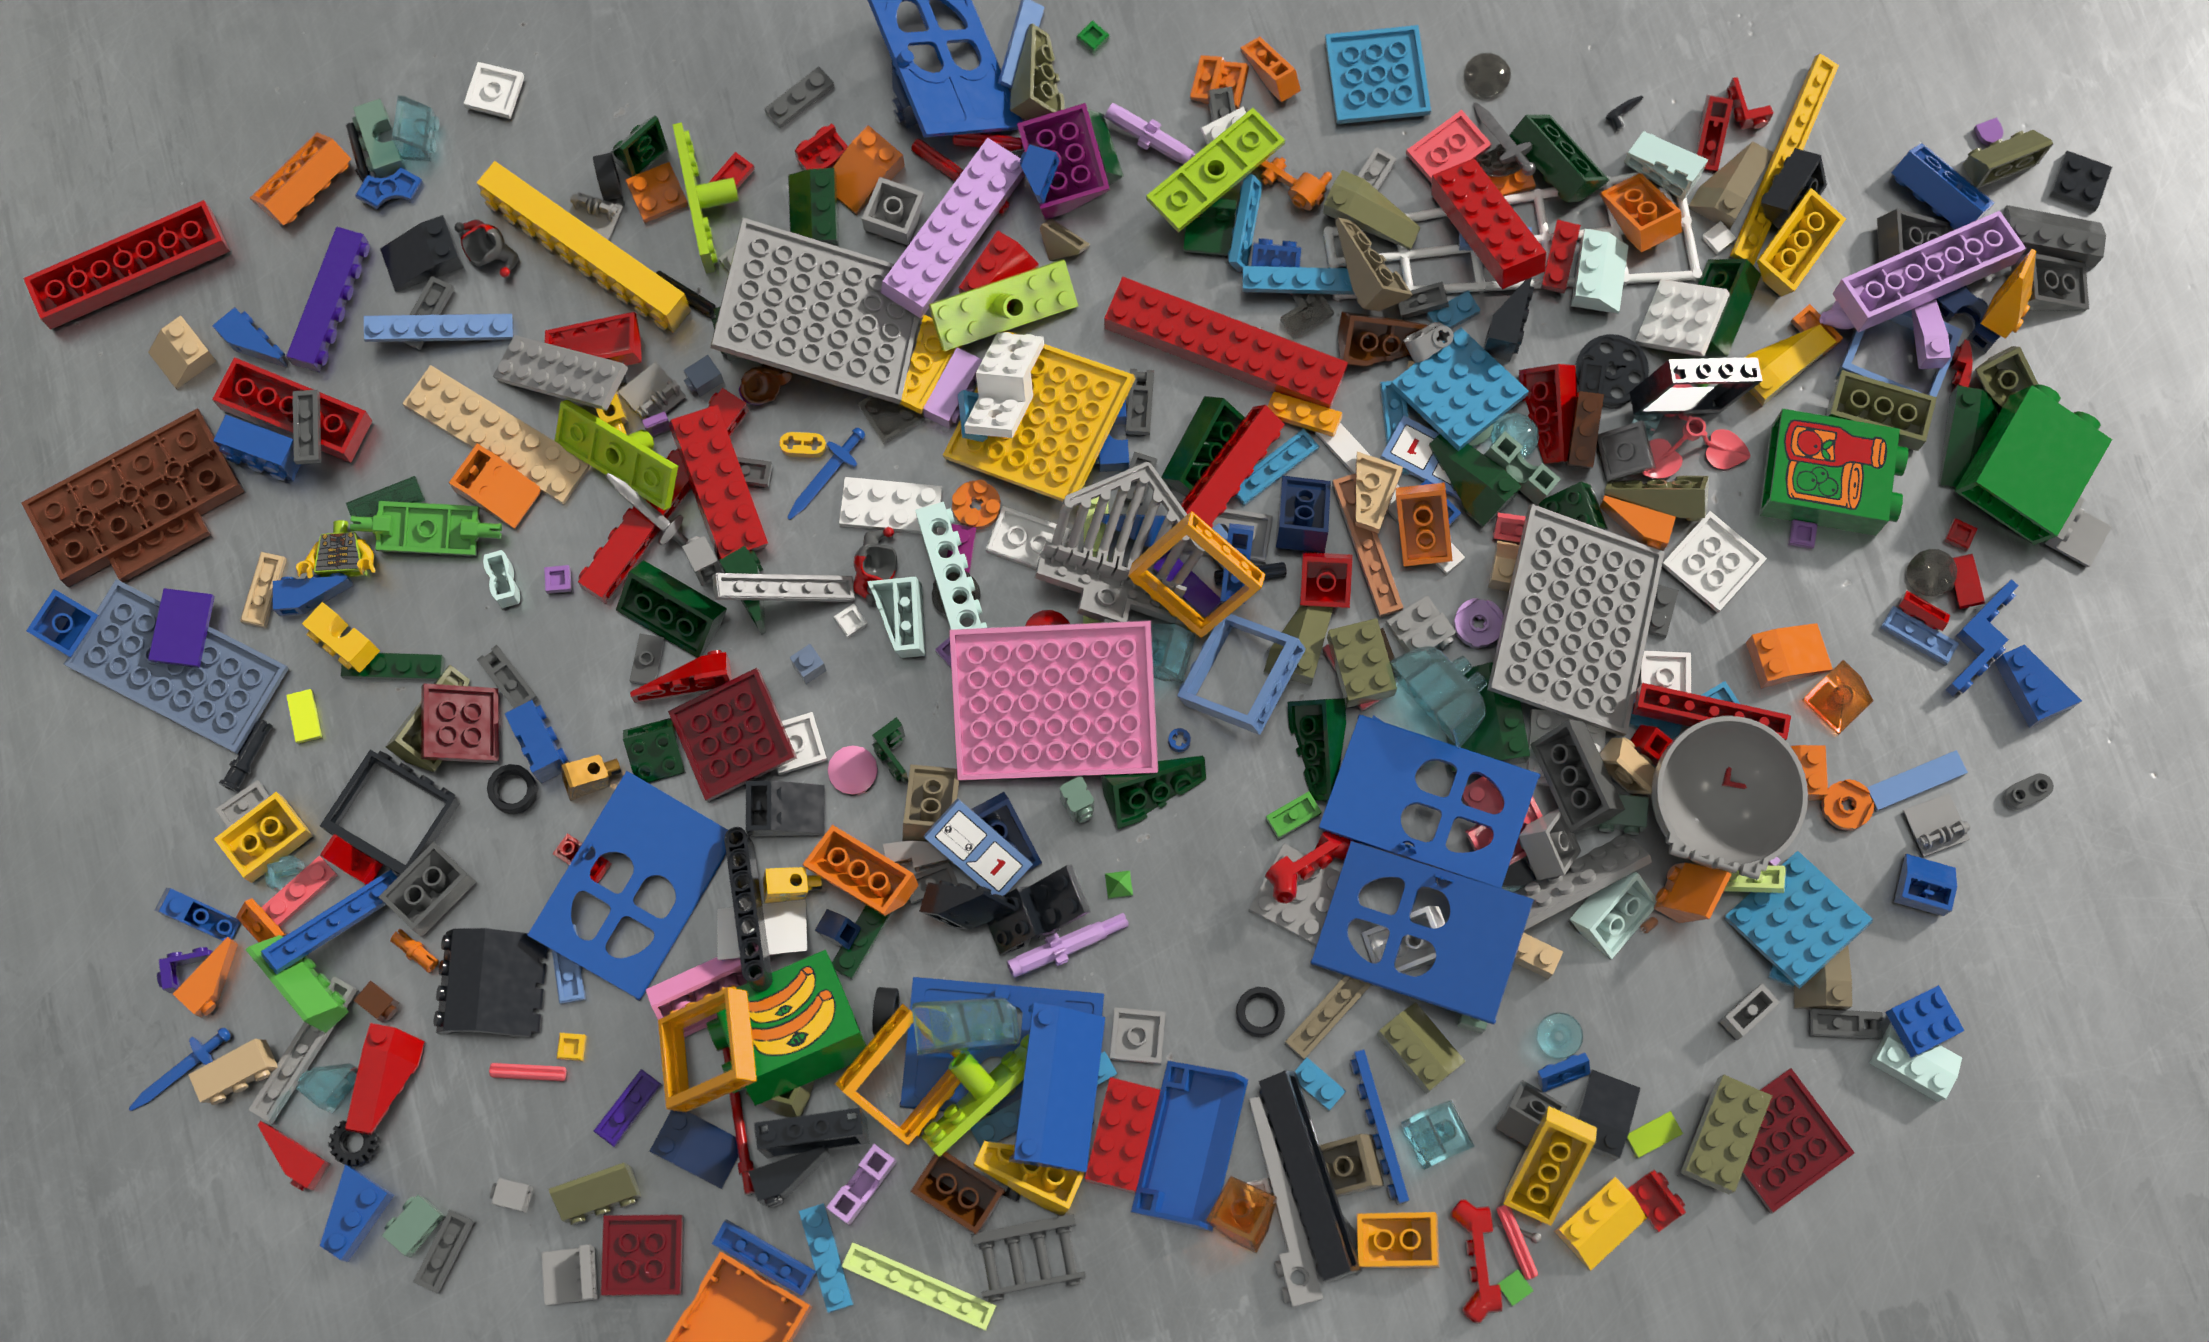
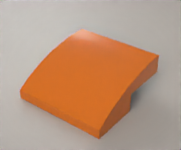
M1200 55L1190 98L1209 105L1207 90L1232 86L1235 109H1239L1249 71L1248 64L1225 62L1223 57Z

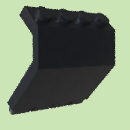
M457 928L447 931L441 941L444 958L439 964V975H442L441 985L438 986L436 992V1000L439 1001L438 1011L434 1015V1026H437L436 1033L481 1032L530 1037L531 1033H540L542 1015L533 1013V1010H542L544 989L535 988L536 984L544 985L546 964L538 963V959H547L548 947L527 936L528 933L488 928Z

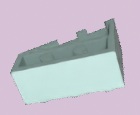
M1643 131L1628 151L1624 163L1684 201L1700 179L1708 159Z
M916 576L867 581L895 652L901 658L926 656L922 583Z

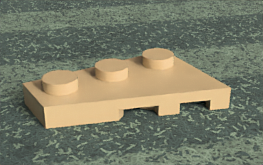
M1357 452L1355 526L1379 533L1402 474V466Z

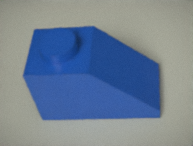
M1029 144L1027 152L1024 151L1022 153L1020 165L1038 203L1044 204L1060 161L1056 152Z

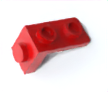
M1738 77L1732 78L1729 87H1727V96L1733 100L1734 119L1736 122H1739L1741 130L1752 127L1755 129L1765 127L1769 124L1774 114L1771 105L1748 110Z
M335 834L320 854L321 857L365 885L373 881L383 866Z

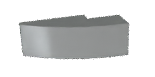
M899 841L882 844L885 857L900 866L913 863L915 872L934 868L947 862L953 863L930 842Z

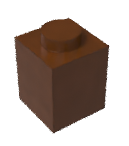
M371 980L354 999L358 1005L382 1023L394 1016L397 1011L396 1006L399 1004L397 1000Z

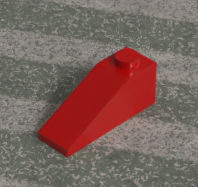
M1713 95L1706 96L1696 155L1708 159L1704 169L1718 171L1733 100L1730 98Z
M1640 725L1630 741L1634 743V749L1639 754L1646 755L1651 759L1652 764L1657 766L1661 755L1673 740L1657 727Z
M260 1121L257 1126L283 1172L292 1179L290 1184L301 1191H304L305 1188L314 1190L331 1163L269 1124Z

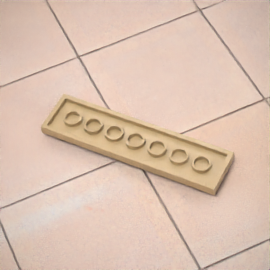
M431 365L402 403L405 408L473 449L478 443L496 454L537 484L543 493L563 505L591 468L589 464L567 452L559 443Z

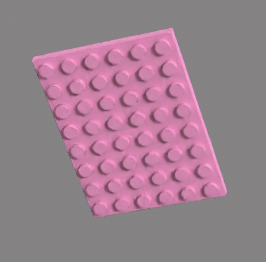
M1151 621L949 630L958 780L1158 772Z

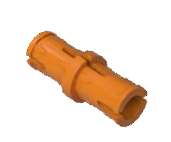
M399 929L398 932L396 931L392 935L390 942L407 954L406 957L409 960L417 962L428 973L431 972V969L434 970L437 967L439 960L426 951L421 942H416L402 929Z

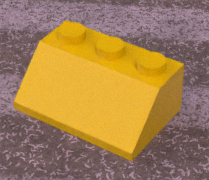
M1614 1177L1603 1185L1554 1232L1591 1271L1643 1223L1647 1217L1634 1196Z

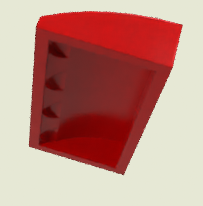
M635 312L545 330V343L617 361L624 363L626 366L642 363L640 332Z

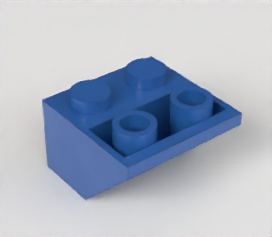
M1905 854L1894 902L1940 916L1950 913L1953 909L1957 891L1956 868Z

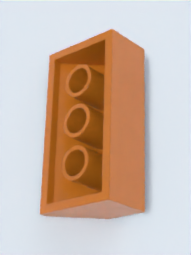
M317 132L250 199L277 223L283 226L289 224L296 219V213L302 207L309 206L313 202L314 196L331 184L330 180L336 174H341L347 169V163L351 158L333 138Z
M834 825L829 828L802 864L805 868L884 916L904 906L919 886L914 873Z

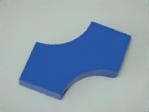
M399 168L395 174L386 178H375L367 175L355 196L376 209L385 201L394 198L411 201L421 185L422 179L403 168Z

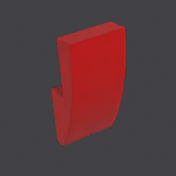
M1964 339L1960 346L1956 347L1952 357L1951 369L1956 370L1952 380V384H1955L1954 389L1958 385L1969 387L1973 367L1972 349L1970 341Z
M1973 554L1948 559L1959 608L1963 609L1985 604Z
M567 833L553 852V855L567 865H570L583 843ZM600 856L590 871L591 879L599 883L612 864Z

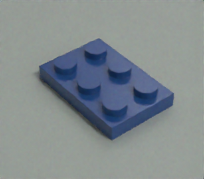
M1939 985L1885 1012L1910 1058L1965 1031Z

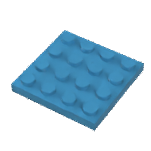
M1419 25L1325 34L1337 124L1431 114Z
M1461 327L1453 333V340L1450 345L1434 353L1428 359L1419 363L1416 362L1391 383V387L1457 451H1460L1522 401L1529 392Z
M1797 851L1781 865L1785 866L1786 869L1784 893L1751 892L1725 915V920L1800 989L1872 923L1873 919Z

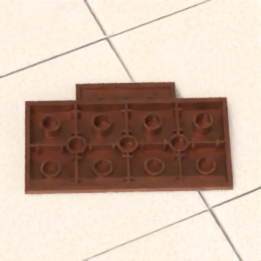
M198 408L21 502L59 579L67 587L110 564L121 582L131 579L210 536L211 534L201 515L245 492L226 456L219 451V447L213 441L215 437Z

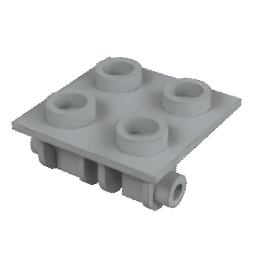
M581 192L573 193L570 199L573 205L569 213L609 240L623 206Z
M654 362L618 391L642 420L664 411L667 413L686 397L675 380L673 381L657 362Z
M1950 793L1903 810L1923 857L1970 840L1967 833L1970 830V825L1967 821L1963 822Z

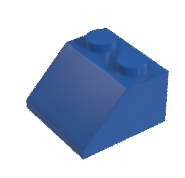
M53 589L26 631L72 657L99 615Z

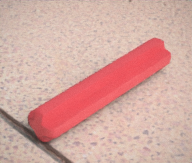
M492 1063L489 1068V1075L492 1078L565 1081L567 1074L566 1068L560 1066Z
M1504 1204L1497 1207V1213L1524 1278L1529 1280L1536 1277L1538 1272L1511 1207Z

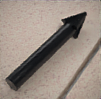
M351 122L346 124L357 166L355 171L361 181L364 182L367 175H370V171L365 163L358 132L354 123Z

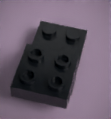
M1066 865L1030 886L1019 887L1003 895L1008 898V903L1016 906L1015 911L989 921L987 924L999 955L1028 946L1031 938L1035 936L1039 940L1046 939L1047 936L1059 932L1060 928L1091 911L1073 866Z

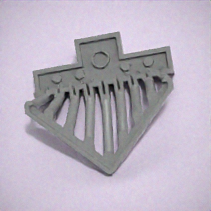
M1149 462L1066 495L1063 500L1052 542L1046 541L1039 555L1034 578L1081 593L1077 614L1102 622H1104V619H1109L1113 622H1127L1129 610L1131 609L1175 624L1178 618L1173 617L1163 605L1154 601L1144 589L1135 585L1131 578L1128 577L1132 563L1141 555L1160 503L1163 504L1168 512L1154 543L1172 528L1174 522L1176 524L1180 522L1187 513ZM1138 480L1111 561L1108 562L1109 547L1131 483ZM1148 483L1153 490L1152 499L1126 567H1124L1122 562L1125 548ZM1118 489L1097 555L1093 557V546L1110 499L1111 491ZM1099 497L1082 551L1078 552L1077 545L1091 506V500ZM1080 505L1067 547H1063L1062 540L1071 509ZM1186 535L1173 546L1156 578L1182 599L1187 587L1182 586V583L1202 557L1205 550ZM1189 541L1194 551L1171 582L1166 581L1167 576ZM1155 563L1147 569L1150 573H1152Z

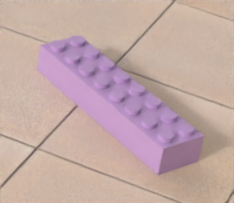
M987 138L882 281L881 294L921 319L929 309L928 304L934 302L1000 211L1005 201L1008 200L1024 178L1025 174L1020 165V158Z
M1998 211L1841 279L1833 292V296L1859 333L2016 264L2026 250V247L2002 213Z

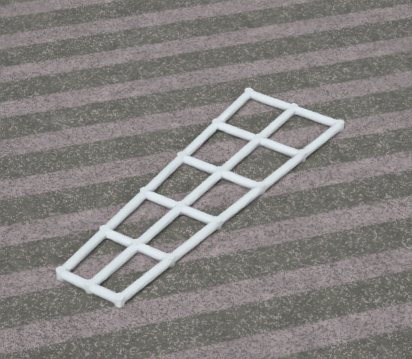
M1639 172L1613 177L1606 176L1609 181L1601 188L1606 190L1639 174ZM1555 187L1504 196L1510 205L1534 201L1540 235H1534V237L1542 244L1546 251L1547 264L1554 233H1549L1543 199L1559 196L1558 191ZM1677 197V202L1681 210L1682 228L1691 271L1629 274L1626 262L1623 285L1660 282L1661 279L1670 281H1699L1702 272L1699 266L1687 197L1684 201ZM1607 207L1610 226L1592 228L1591 230L1609 232L1623 242L1622 235L1624 233ZM1442 208L1406 214L1414 222L1447 216ZM1337 226L1325 227L1323 236L1328 268L1347 267L1345 258H1337L1334 236H1339ZM1584 229L1579 231L1577 240L1581 239ZM1459 244L1412 250L1397 245L1398 251L1378 253L1386 258V262L1400 261L1403 280L1409 290L1428 286L1413 285L1410 259L1471 252L1476 282L1444 284L1446 294L1464 293L1466 291L1483 293L1486 291L1517 290L1524 282L1521 281L1505 289H1502L1496 281L1485 282L1481 260L1474 251L1459 250ZM1575 277L1568 278L1566 287H1574ZM1531 279L1530 286L1534 287V289H1541L1543 279ZM1333 294V299L1336 301L1357 298L1356 295Z

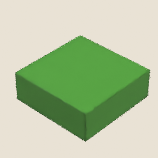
M1518 1269L1496 1284L1500 1285L1501 1293L1511 1307L1533 1292V1289Z

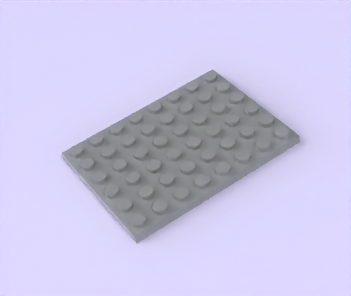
M742 218L710 348L899 404L903 395L919 317L881 294L882 281L895 264Z
M1533 504L1528 506L1487 690L1573 720L1584 721L1585 724L1620 736L1627 735L1665 552Z

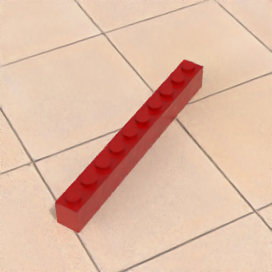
M722 387L719 393L716 392L712 395L708 407L718 404L730 437L749 410L746 402ZM678 449L672 450L666 458L678 465L671 507L663 510L646 500L668 520L692 489ZM636 507L629 508L622 518L623 522L618 528L615 527L610 532L608 542L604 547H600L595 552L593 562L589 567L586 566L579 574L578 583L581 588L604 604L609 601L629 571L632 570L661 530Z

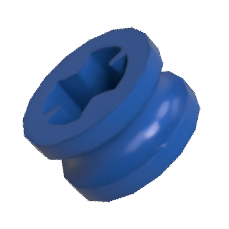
M1177 728L1171 731L1168 744L1172 751L1181 753L1189 748L1191 737L1187 730ZM1178 735H1182L1186 743L1182 742L1181 746H1177L1173 737L1177 738Z

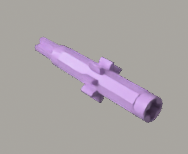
M1115 103L1110 105L1104 118L1138 138L1137 145L1145 150L1151 146L1182 165L1196 155L1186 145L1160 130L1162 124L1153 119L1150 122H1146Z
M1121 913L1103 922L1098 921L1060 938L1057 933L1046 937V944L1008 960V969L1012 977L1016 978L1055 961L1056 966L1068 962L1069 958L1067 955L1107 938V935L1128 927L1129 923L1125 914Z

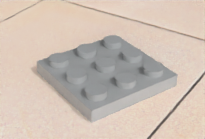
M1284 843L1273 864L1285 856H1288L1294 863L1306 854ZM1329 866L1324 869H1317L1309 879L1305 881L1302 879L1297 882L1296 898L1289 903H1280L1274 899L1273 885L1265 878L1249 911L1317 946L1340 872Z

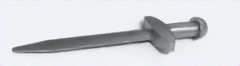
M1476 102L1473 103L1480 120L1506 150L1500 157V163L1508 164L1516 161L1521 166L1524 175H1533L1536 167L1534 163L1529 162L1525 157L1532 149V144L1527 142L1516 145L1488 110Z
M610 473L606 474L614 488L662 530L658 539L659 545L665 544L671 538L681 546L686 545L689 539L678 531L682 524L683 516L679 515L669 521L626 482Z

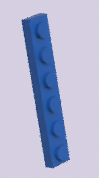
M390 869L262 950L261 956L277 975L385 906L386 904L379 896L398 877Z
M1365 1050L1356 1051L1352 1055L1353 1059L1350 1060L1353 1074H1358L1361 1084L1357 1085L1361 1100L1365 1099L1368 1109L1365 1110V1116L1368 1124H1373L1375 1134L1372 1135L1376 1150H1381L1383 1159L1380 1160V1166L1383 1175L1388 1174L1390 1185H1387L1390 1199L1391 1201L1395 1200L1397 1205L1407 1203L1409 1197Z

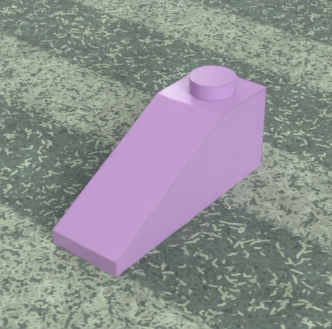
M1934 299L1911 309L1919 369L1943 368L1951 358L1948 333L1937 301Z

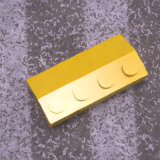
M1812 188L1808 189L1757 260L1763 282L1780 297L1796 290L1846 220L1843 215Z

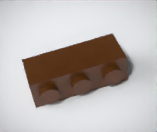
M1583 391L1577 393L1566 466L1593 468L1604 394Z

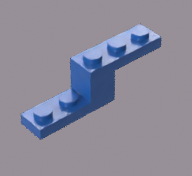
M2012 579L1956 635L1977 657L1945 689L1951 696H1954L1958 691L1963 694L1973 684L1970 679L1975 674L1980 677L1990 667L1987 662L1992 657L1996 660L2006 650L2003 645L2009 639L1990 622L2000 613L1997 608L2001 604L2006 606L2016 596L2013 591L2019 585Z

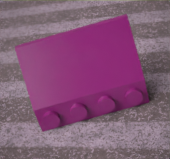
M1086 103L1017 123L1025 152H1027L1030 144L1056 152L1060 161L1044 204L1039 203L1045 220L1069 213L1110 191Z

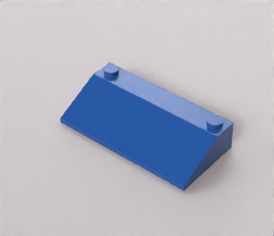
M1033 1003L1028 1009V1012H1032L1015 1149L1014 1154L1009 1158V1162L1086 1173L1105 1017L1060 1006Z
M1173 1061L1167 1062L1132 1205V1213L1192 1228L1213 1231L1248 1084L1247 1078L1235 1072Z

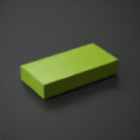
M1669 1111L1630 1132L1627 1141L1636 1158H1639L1683 1135V1132L1672 1112Z

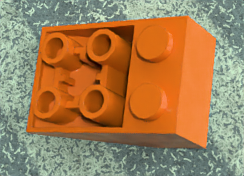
M478 443L449 481L454 492L514 529L542 492L537 484Z

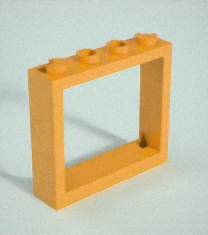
M1191 511L1132 563L1128 577L1131 578L1135 585L1144 589L1154 601L1163 605L1173 617H1177L1191 632L1196 633L1202 638L1262 588L1265 574ZM1186 535L1245 584L1205 619L1147 570Z
M735 986L730 988L722 987L720 991L704 995L703 999L687 1003L684 1008L671 1011L669 1015L658 1020L667 1110L688 1112L757 1081L747 991L736 989ZM726 1009L732 1070L689 1088L683 1028Z
M902 1003L837 1080L835 1085L904 1143L909 1145L916 1136H920L923 1127L928 1121L936 1117L938 1109L943 1103L954 1095L955 1089L961 1083L957 1077L948 1069L900 1127L856 1092V1090L912 1023L917 1025L954 1058L961 1052Z

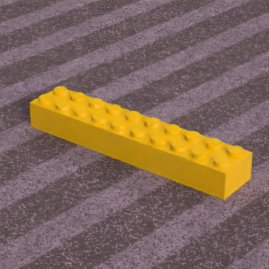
M496 161L491 164L477 181L481 190L480 195L486 200L484 203L495 212L497 210L501 211L504 214L503 217L513 225L518 223L523 227L522 230L528 236L539 238L541 244L550 251L555 249L560 253L559 256L568 264L573 262L579 266V271L587 277L592 275L597 279V283L607 291L611 289L616 292L618 299L625 304L630 302L636 306L635 310L644 317L648 315L653 318V322L662 330L668 329L674 333L691 312L686 296L682 291Z

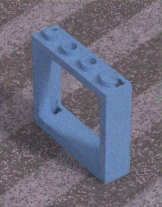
M1912 310L1888 319L1914 330ZM1946 322L1944 324L1948 333L1951 358L1943 368H1938L1928 393V395L1937 397L1963 332V329ZM1855 328L1836 376L1839 377L1841 371L1844 370L1916 391L1851 364L1865 331L1863 330L1858 333Z
M1230 614L1213 628L1209 638L1204 641L1202 651L1197 660L1192 663L1190 673L1185 682L1180 685L1177 696L1186 707L1260 735L1306 649L1296 637ZM1232 627L1284 646L1248 715L1196 696Z

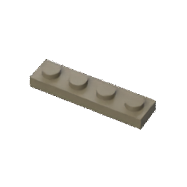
M1345 975L1285 1041V1044L1304 1060L1372 984Z

